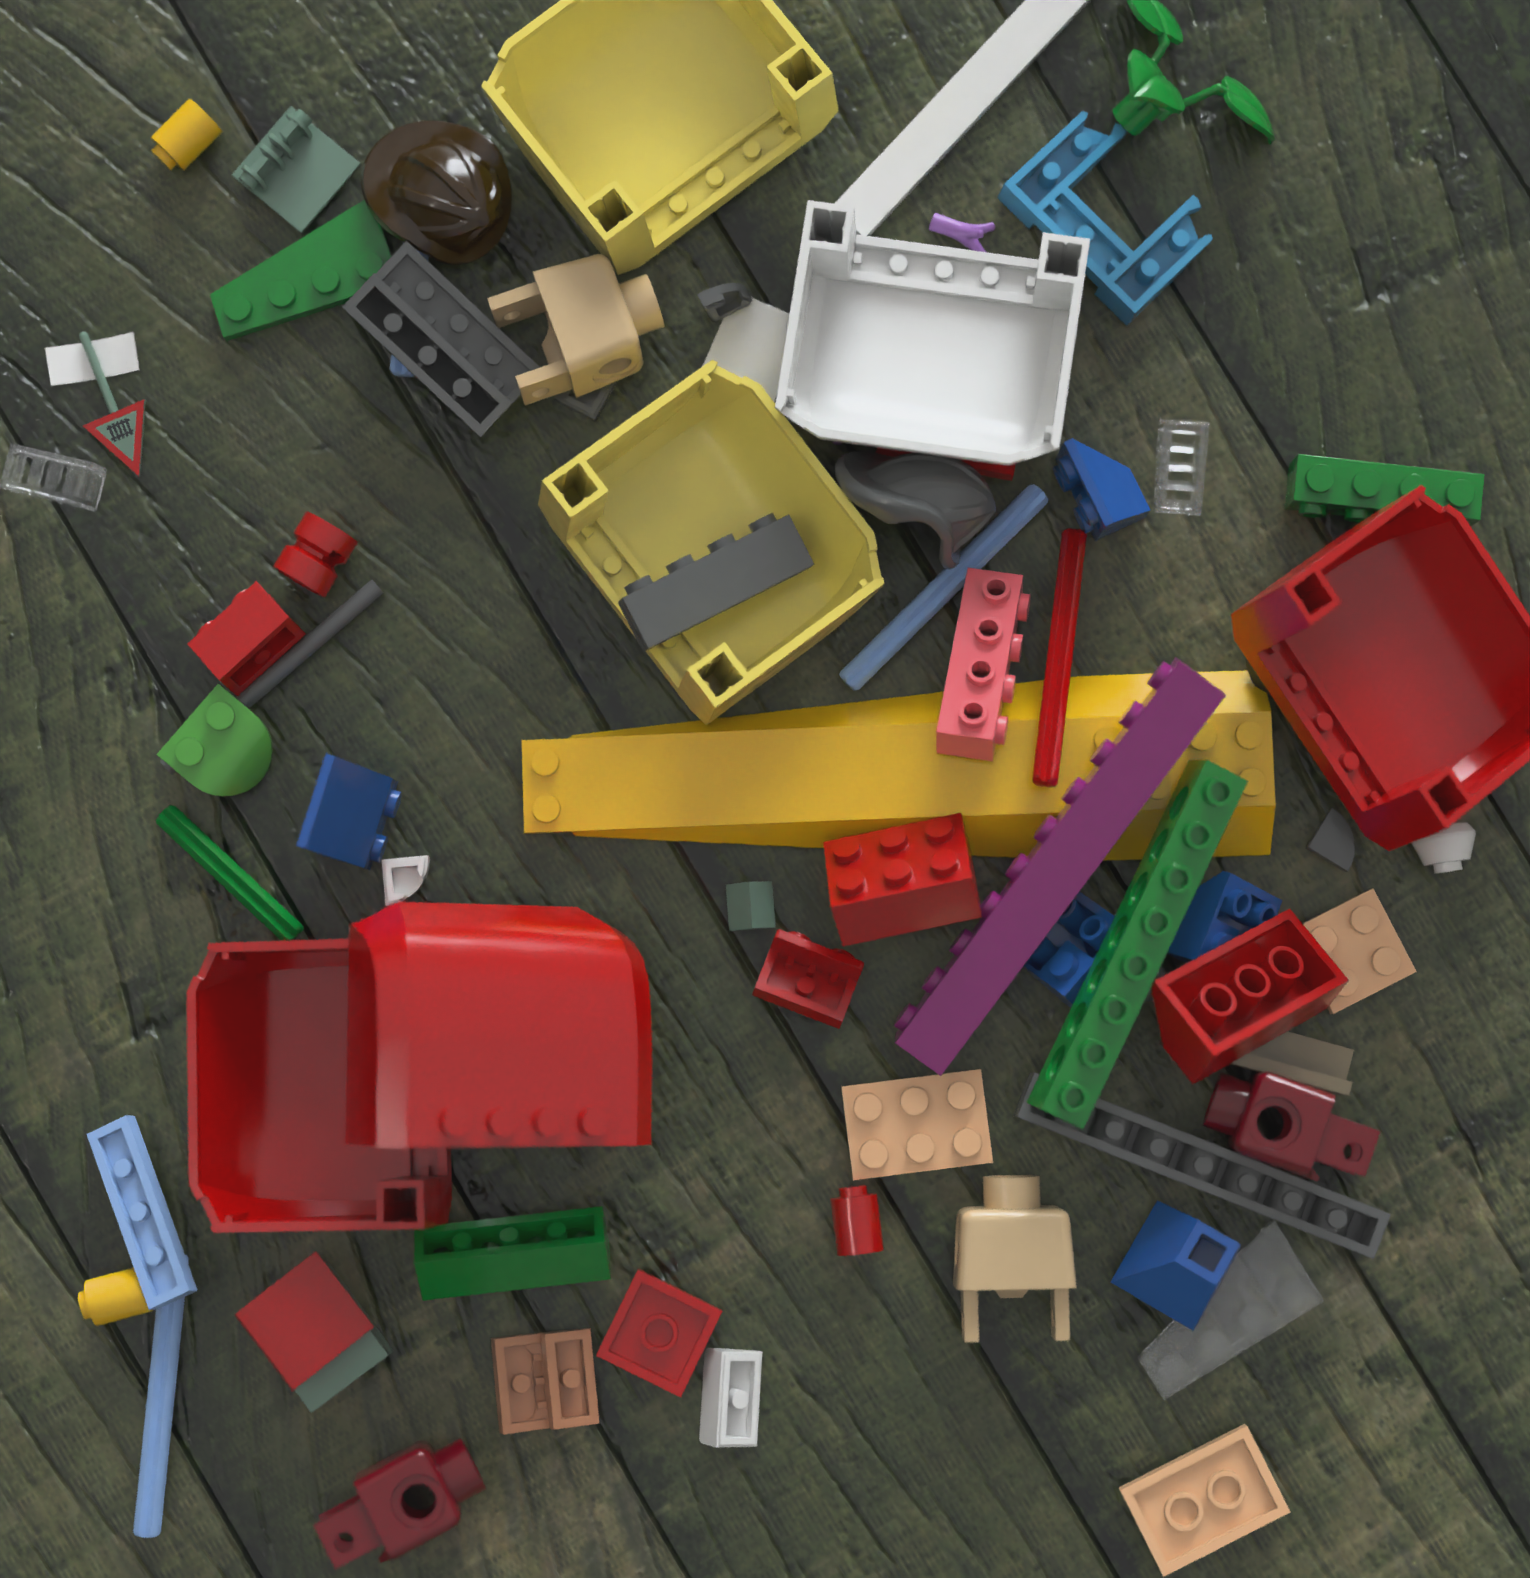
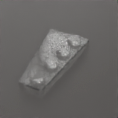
M1271 1219L1260 1230L1261 1232L1237 1254L1194 1331L1173 1320L1137 1357L1163 1400L1324 1302L1275 1220Z

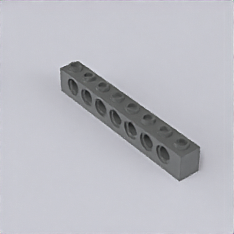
M1029 1073L1013 1116L1372 1259L1375 1258L1391 1214L1100 1098L1097 1099L1084 1129L1078 1128L1026 1103L1039 1077L1037 1073Z

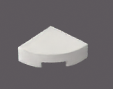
M429 855L382 860L385 906L395 902H405L419 891L428 875L430 866Z

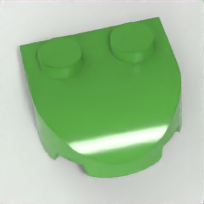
M218 683L156 755L197 789L215 796H234L251 790L265 777L272 762V741L270 732L261 718Z

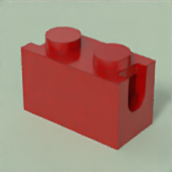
M256 581L248 589L239 592L232 600V603L214 620L205 623L187 645L222 684L236 696H239L306 633Z

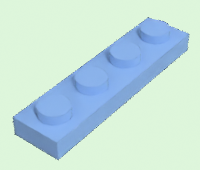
M125 1115L86 1134L148 1309L162 1308L198 1291L135 1116Z

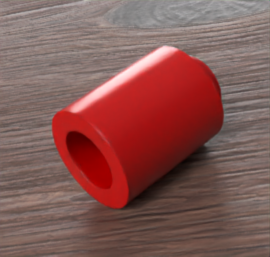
M867 1185L838 1188L839 1197L830 1199L837 1256L861 1255L883 1251L884 1244L877 1193H867Z

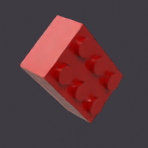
M961 813L823 842L830 906L843 947L982 918L972 852Z

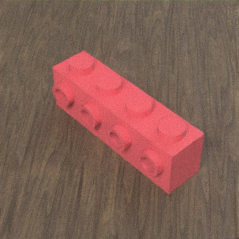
M967 568L936 730L937 753L993 761L996 744L1005 745L1008 717L1001 716L1003 703L1012 704L1016 676L1009 675L1011 661L1020 662L1023 635L1016 634L1018 621L1027 622L1031 594L1023 593V575Z

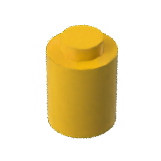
M189 98L150 137L156 144L151 152L170 171L176 165L184 171L222 133V130L199 105Z
M134 1267L85 1280L84 1291L78 1293V1302L82 1316L85 1320L91 1318L95 1326L153 1311L148 1309Z

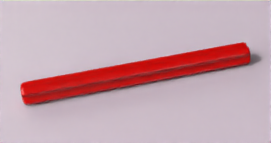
M1067 528L1062 532L1032 779L1033 784L1039 787L1053 788L1058 784L1087 537V534L1081 529Z

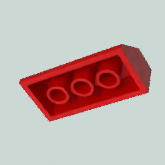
M1289 908L1153 982L1151 989L1163 1048L1189 1081L1195 1084L1326 1010L1349 979Z

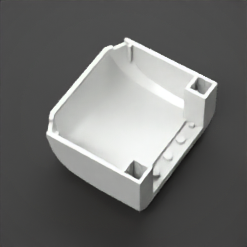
M808 200L775 409L818 439L1007 466L1058 450L1060 447L1090 239L1043 233L1038 260L856 234L854 206Z

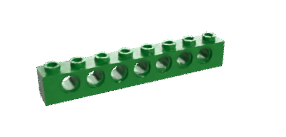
M1209 760L1188 761L1026 1103L1066 1123L1084 1129L1248 783L1247 780Z

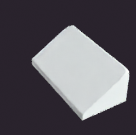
M722 1348L705 1349L699 1440L702 1444L713 1447H757L762 1351Z

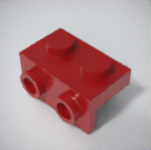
M778 929L752 996L840 1029L865 963L855 959L846 950L839 948L830 949L812 942L802 933L795 931L786 932Z

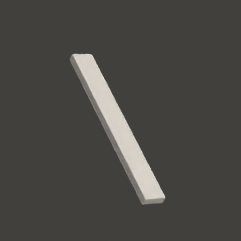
M1025 0L834 203L855 207L857 235L870 236L1090 0Z

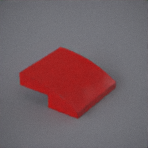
M316 1251L234 1315L292 1391L374 1328Z

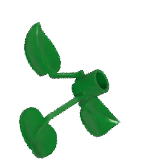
M1127 0L1135 17L1148 30L1156 34L1158 38V48L1152 58H1149L1137 49H1133L1128 54L1129 94L1112 110L1116 120L1127 132L1138 136L1156 118L1163 122L1173 113L1181 114L1186 107L1212 95H1218L1224 98L1228 107L1237 116L1267 137L1269 145L1275 141L1269 117L1258 98L1245 85L1232 77L1225 76L1221 80L1222 84L1217 83L1183 99L1178 89L1162 75L1160 68L1157 66L1170 41L1175 45H1180L1183 42V35L1178 22L1171 12L1158 0Z

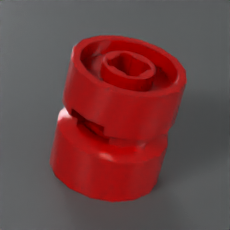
M306 511L293 532L296 538L295 544L285 545L273 568L309 591L325 598L338 577L335 571L336 565H345L358 542L324 519Z

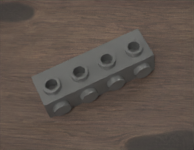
M773 513L768 514L748 525L752 533L738 540H735L731 533L709 544L707 547L711 554L695 562L691 554L666 566L669 575L655 582L652 581L650 575H647L625 586L624 589L628 595L620 599L618 604L642 651L645 652L815 565L790 515L788 514L777 520Z

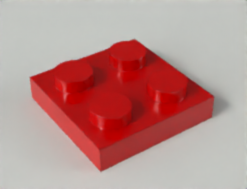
M638 1268L596 1356L681 1398L723 1310Z

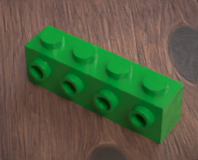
M1298 454L1289 464L1285 509L1298 511L1299 516L1307 518H1325L1326 514L1345 516L1344 520L1348 522L1360 523L1383 507L1422 485L1426 488L1424 492L1426 496L1442 507L1448 504L1463 514L1472 527L1481 519L1485 474Z
M603 1206L448 1223L426 1229H414V1266L422 1300L611 1280L609 1240Z

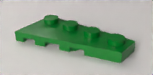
M365 200L210 294L219 326L226 342L345 304L374 273L378 272L392 256L383 228L370 213Z

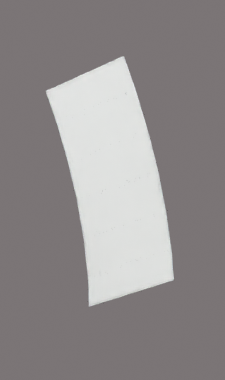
M133 332L91 341L105 377L139 370ZM82 343L45 348L51 386L96 379Z

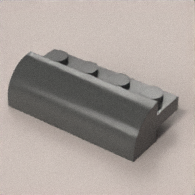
M407 241L342 307L480 438L521 396L515 376L540 368Z

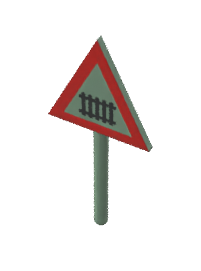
M81 332L79 338L110 412L109 415L85 424L83 427L140 477L146 400H141L118 410L89 335L86 332Z

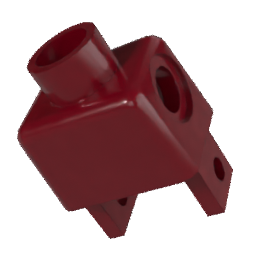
M1221 1072L1214 1086L1203 1120L1204 1127L1229 1135L1227 1143L1231 1151L1317 1182L1319 1176L1312 1169L1314 1162L1351 1175L1357 1174L1365 1177L1381 1132L1330 1114L1336 1095L1271 1072L1255 1073L1249 1077L1248 1081ZM1266 1107H1272L1277 1110L1282 1119V1128L1279 1134L1269 1140L1260 1134L1257 1127V1118ZM1346 1145L1350 1148L1348 1158H1345L1343 1154Z
M462 1438L434 1451L429 1442L420 1440L359 1471L353 1481L358 1494L318 1515L320 1521L313 1526L335 1570L384 1544L385 1548L378 1559L381 1564L390 1559L393 1561L457 1526L461 1519V1503L487 1488ZM417 1483L425 1484L433 1490L436 1499L429 1507L423 1509L414 1508L407 1503L403 1492L410 1485ZM340 1533H348L353 1539L345 1540L340 1536Z

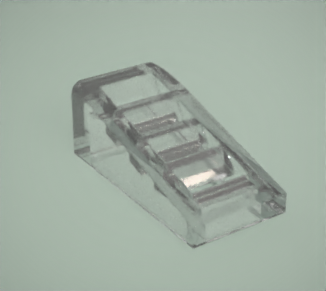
M1159 418L1154 512L1201 516L1209 422ZM1172 434L1194 435V444L1171 442ZM1170 452L1193 454V463L1170 461ZM1169 471L1192 473V481L1168 480ZM1167 490L1191 491V500L1166 498Z
M11 443L0 488L95 512L106 477V468L90 461ZM31 458L33 460L27 483L23 484L21 479L26 460ZM45 463H49L44 486L40 488ZM64 467H66L68 470L61 493L58 492Z

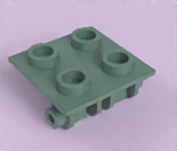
M290 106L233 172L232 176L300 233H303L359 168L361 163L313 125V120L301 109L295 110Z

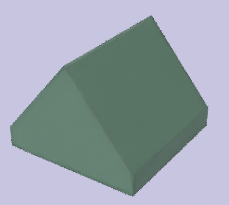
M772 881L742 882L726 885L729 931L776 928Z

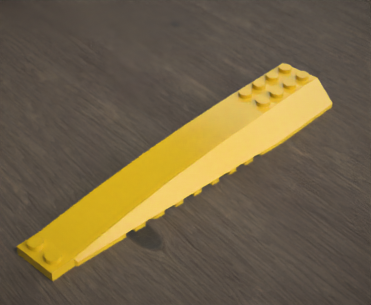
M1248 670L1198 672L1226 694L1225 698L1102 861L1142 860L1189 760H1209L1248 781L1213 857L1270 855L1276 807L1272 715L1267 693L1253 684ZM1152 674L1070 677L1058 784L1053 788L1039 787L1034 785L1032 781L1044 680L1015 683L1012 704L1003 703L1001 716L1008 717L1005 745L996 744L993 761L937 753L936 730L944 692L714 719L708 725L704 724L701 720L577 734L572 735L568 739L521 740L524 833H573L576 837L824 848L823 842L961 813L972 856L1016 858L1021 852L1028 856L1038 843L1033 836L1048 815L1056 819L1067 804L1061 800L1067 788L1076 777L1085 780L1095 765L1090 762V759L1096 749L1106 738L1111 742L1114 741L1123 729V726L1118 723L1123 713L1134 700L1142 703L1152 690L1147 685Z

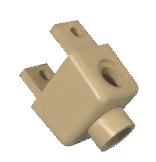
M595 254L533 271L535 282L487 298L494 322L498 328L541 313H545L547 318L548 332L541 346L548 365L515 376L524 405L569 390H573L575 397L578 398L637 373L643 366L638 336L664 327L661 310L647 274L618 283L611 261L603 254Z
M1038 1175L984 1176V1206L963 1207L956 1216L953 1286L956 1290H961V1330L963 1341L979 1342L978 1290H995L1000 1298H1023L1029 1289H1050L1051 1336L1056 1341L1070 1340L1069 1289L1077 1287L1071 1225L1068 1213L1056 1205H1041L1040 1176Z

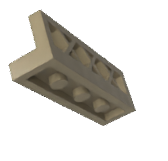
M1287 1031L1229 1065L1258 1073L1271 1072L1323 1091L1349 1096L1353 1082L1346 1079L1354 1050ZM1160 1037L1159 1045L1163 1046L1162 1038Z

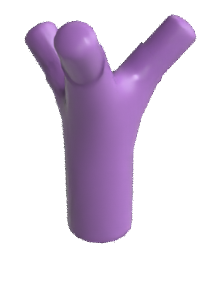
M935 213L929 230L955 239L969 250L986 252L978 238H982L987 232L994 231L995 225L993 222L968 224Z

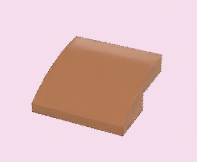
M590 1328L491 1338L499 1433L511 1434L547 1428L557 1430L600 1424Z

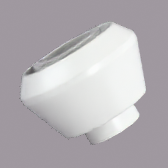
M1467 822L1453 823L1443 831L1412 842V845L1424 866L1433 865L1434 874L1463 870L1462 861L1471 859L1476 831Z

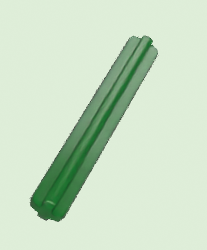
M169 805L158 815L155 820L156 824L281 941L295 940L304 929L303 925L176 806Z

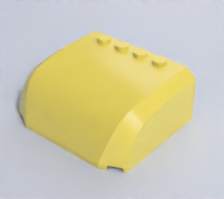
M560 0L504 42L497 55L499 60L488 81H483L481 85L496 114L524 156L598 251L609 258L617 275L641 267L821 133L838 112L832 72L773 0Z
M714 360L705 364L543 479L538 506L550 527L632 634L633 632L618 604L620 599L628 595L624 589L625 586L647 575H650L652 581L655 582L669 575L666 569L667 565L691 554L694 562L711 554L707 547L709 544L731 533L735 540L752 533L748 525L768 514L773 513L777 520L788 514L790 515L815 565L646 651L688 708L706 725L829 635L869 601L885 584L884 578L881 577L876 552L878 548L875 533L787 418L775 409V403L760 383L746 376L741 378L717 366L718 362Z

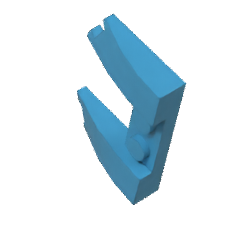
M1082 111L1004 183L997 198L1029 230L1035 225L1042 233L1090 239L1085 275L1098 287L1094 294L1127 326L1211 243L1213 238L1211 234L1205 235L1200 239L1197 237L1190 214L1198 212L1201 205L1194 195L1136 250L1133 251L1071 189L1127 134V131L1117 123L1113 126L1110 136L1086 128L1084 123L1088 113Z

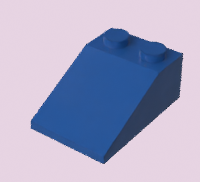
M326 754L296 846L321 856L370 870L373 861L381 862L386 849L388 836L382 835L387 817L394 819L400 805L402 792L396 790L398 782L391 777Z

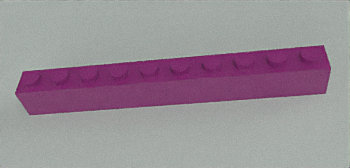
M1175 657L1170 665L1163 661L1147 682V685L1152 690L1142 703L1134 700L1129 705L1118 722L1123 726V729L1113 742L1106 738L1096 749L1090 759V762L1095 765L1085 780L1076 777L1061 798V800L1067 803L1056 819L1048 815L1033 836L1038 843L1030 854L1026 856L1021 852L1015 858L1005 873V876L1010 879L1000 894L993 890L980 906L982 913L980 921L971 932L966 928L960 932L949 949L954 956L944 969L937 965L931 971L921 986V989L926 993L916 1007L908 1003L895 1020L893 1026L898 1029L895 1035V1044L940 1076L1225 698L1226 694L1220 688L1177 657Z

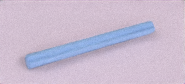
M1035 484L1028 485L960 552V562L955 568L950 570L944 568L840 671L839 675L844 683L853 690H859L964 586L967 568L982 569L1048 503L1049 499L1046 494Z
M185 1297L156 1309L133 1529L134 1535L142 1538H154L161 1533Z

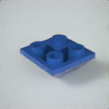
M1073 438L1063 442L1055 458L1058 465L1053 467V472L1063 492L1071 491L1078 507L1073 508V512L1081 530L1085 534L1091 531L1095 541H1098L1147 516L1150 508L1130 468Z
M1222 871L1197 888L1167 954L1180 961L1189 963L1278 915L1283 900L1232 873Z
M1079 891L1023 968L1071 1008L1115 916Z
M1157 1200L1112 1278L1111 1283L1194 1331L1237 1256L1240 1244L1200 1220Z

